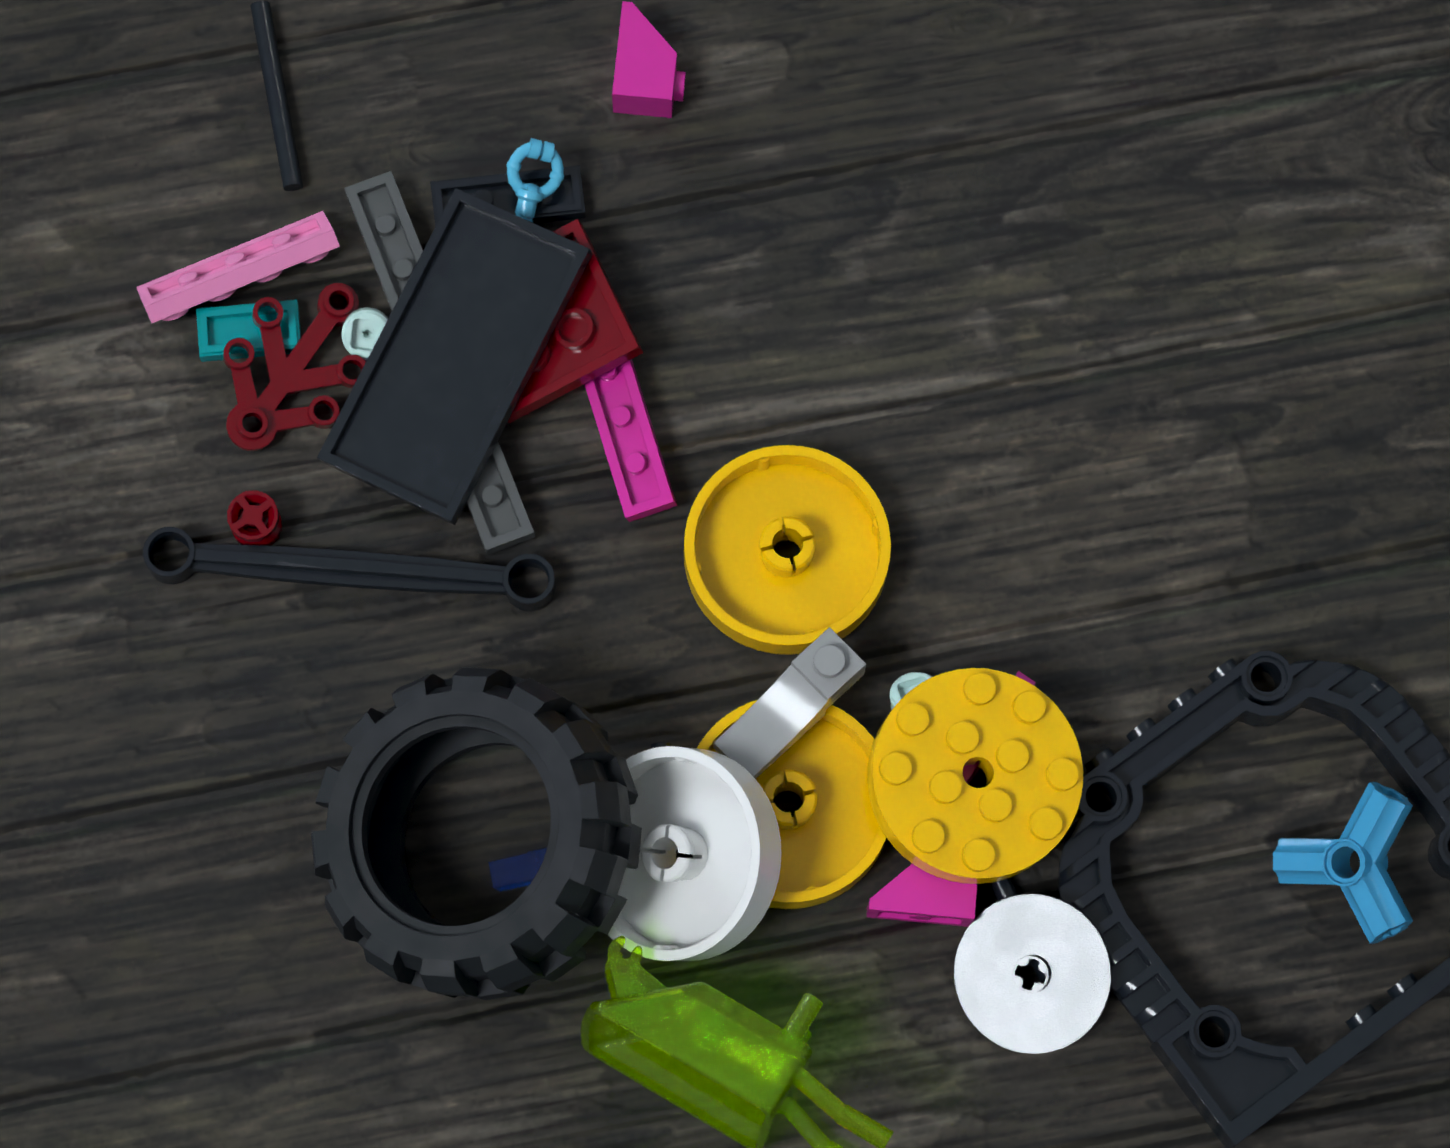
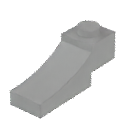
M829 627L801 652L774 684L713 743V748L719 754L736 761L756 779L824 717L826 710L864 675L866 663Z

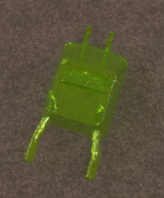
M619 936L610 943L607 952L608 960L605 965V977L611 999L592 1002L582 1019L580 1030L582 1046L592 1056L746 1148H764L783 1114L812 1148H844L833 1140L830 1141L793 1097L798 1089L838 1125L877 1148L886 1147L894 1131L842 1102L807 1071L813 1053L810 1045L807 1043L812 1036L808 1029L823 1006V1003L818 998L805 993L785 1027L781 1028L707 983L696 982L666 988L641 966L640 962L643 953L641 946H636L631 956L624 959L622 958L623 954L619 951L625 945V937Z

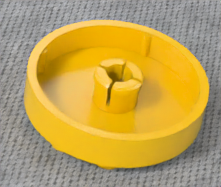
M778 445L753 450L733 459L719 469L698 493L687 519L684 538V565L687 581L698 606L705 616L721 632L746 647L762 652L785 655L800 654L829 627L841 639L855 630L872 611L881 595L891 553L888 520L879 498L868 482L856 470L839 458L814 448L795 445ZM782 540H789L799 546L801 551L793 557V564H791L790 558L781 557L775 552L773 547L776 543Z
M966 668L944 672L929 678L910 690L896 704L884 720L874 739L868 762L867 784L876 820L884 835L903 857L913 865L938 878L966 884H982L1004 880L1027 870L1045 857L1061 841L1071 826L1079 807L1083 788V764L1078 741L1072 727L1058 706L1046 694L1029 682L1009 673L986 668ZM979 760L978 767L985 773L987 785L982 788H974L968 785L963 777V766L974 765Z
M757 700L740 706L724 716L707 732L697 748L717 752L713 748V743ZM831 705L826 710L824 717L756 778L773 807L781 837V869L776 891L769 906L770 908L799 909L811 907L840 896L857 884L868 873L879 857L887 838L876 820L868 792V762L874 738L855 718L834 705ZM792 791L800 796L803 805L794 812V817L791 816V812L781 811L773 803V799L778 793Z

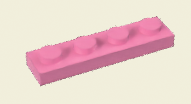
M321 211L136 288L151 324L160 320L171 321L182 317L188 312L189 308L208 300L211 302L224 300L230 297L236 289L255 281H270L278 277L282 270L301 262L313 263L327 256L330 250L338 248L340 245L325 213Z

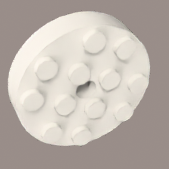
M675 746L644 750L626 759L638 793L636 802L629 806L631 823L642 828L639 864L636 869L626 868L617 895L628 900L608 935L628 951L653 960L695 961L715 957L742 942L756 928L771 904L779 880L782 854L781 837L775 812L769 798L757 780L744 767L725 755L705 749ZM677 848L678 853L691 854L693 858L677 857L676 859Z

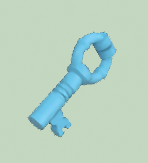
M531 138L529 143L518 147L506 164L508 182L518 197L515 210L516 216L532 223L537 204L554 194L564 180V165L561 156L554 149L555 144L547 141L542 143V140ZM525 157L535 160L539 157L540 161L551 163L550 179L545 185L539 187L532 183L522 182L519 170H521V162Z

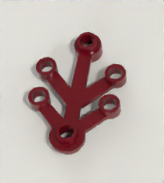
M333 283L321 291L317 303L318 315L287 358L280 327L283 319L282 305L278 300L271 297L261 298L255 303L252 319L254 324L260 328L270 380L258 399L250 370L254 360L252 344L244 338H234L225 345L223 359L226 366L231 369L237 405L230 411L227 417L226 429L230 440L237 447L247 451H257L267 447L279 431L308 426L326 429L334 425L339 415V406L330 396H318L311 401L308 407L276 409L287 394L338 385L353 388L357 379H348L343 374L342 369L345 365L353 363L358 365L362 371L366 362L358 355H347L340 360L339 364L305 369L335 326H343L348 315L358 309V296L350 286L343 283ZM336 294L343 295L348 301V306L343 310H336L331 307L329 299ZM270 306L276 310L277 318L274 321L265 322L260 319L258 311L262 307ZM235 347H242L248 352L249 357L244 362H234L229 356L230 350ZM326 404L332 408L333 416L328 420H320L315 416L314 408L317 405ZM255 416L260 419L262 428L254 433L248 432L242 425L243 420L246 417Z

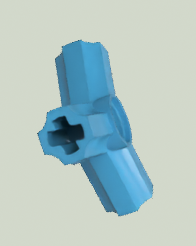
M1369 782L1339 839L1279 838L1276 850L1273 851V871L1277 874L1279 883L1340 886L1370 944L1378 943L1407 929L1413 922V919L1387 872V853L1413 805L1408 801L1407 797L1396 790L1383 786L1378 782ZM1354 850L1360 858V867L1356 874L1350 867V857Z

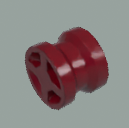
M258 490L245 491L237 495L230 502L227 510V522L238 543L241 545L271 546L279 538L282 531V519L274 500L269 495ZM247 526L256 527L257 529L247 528Z

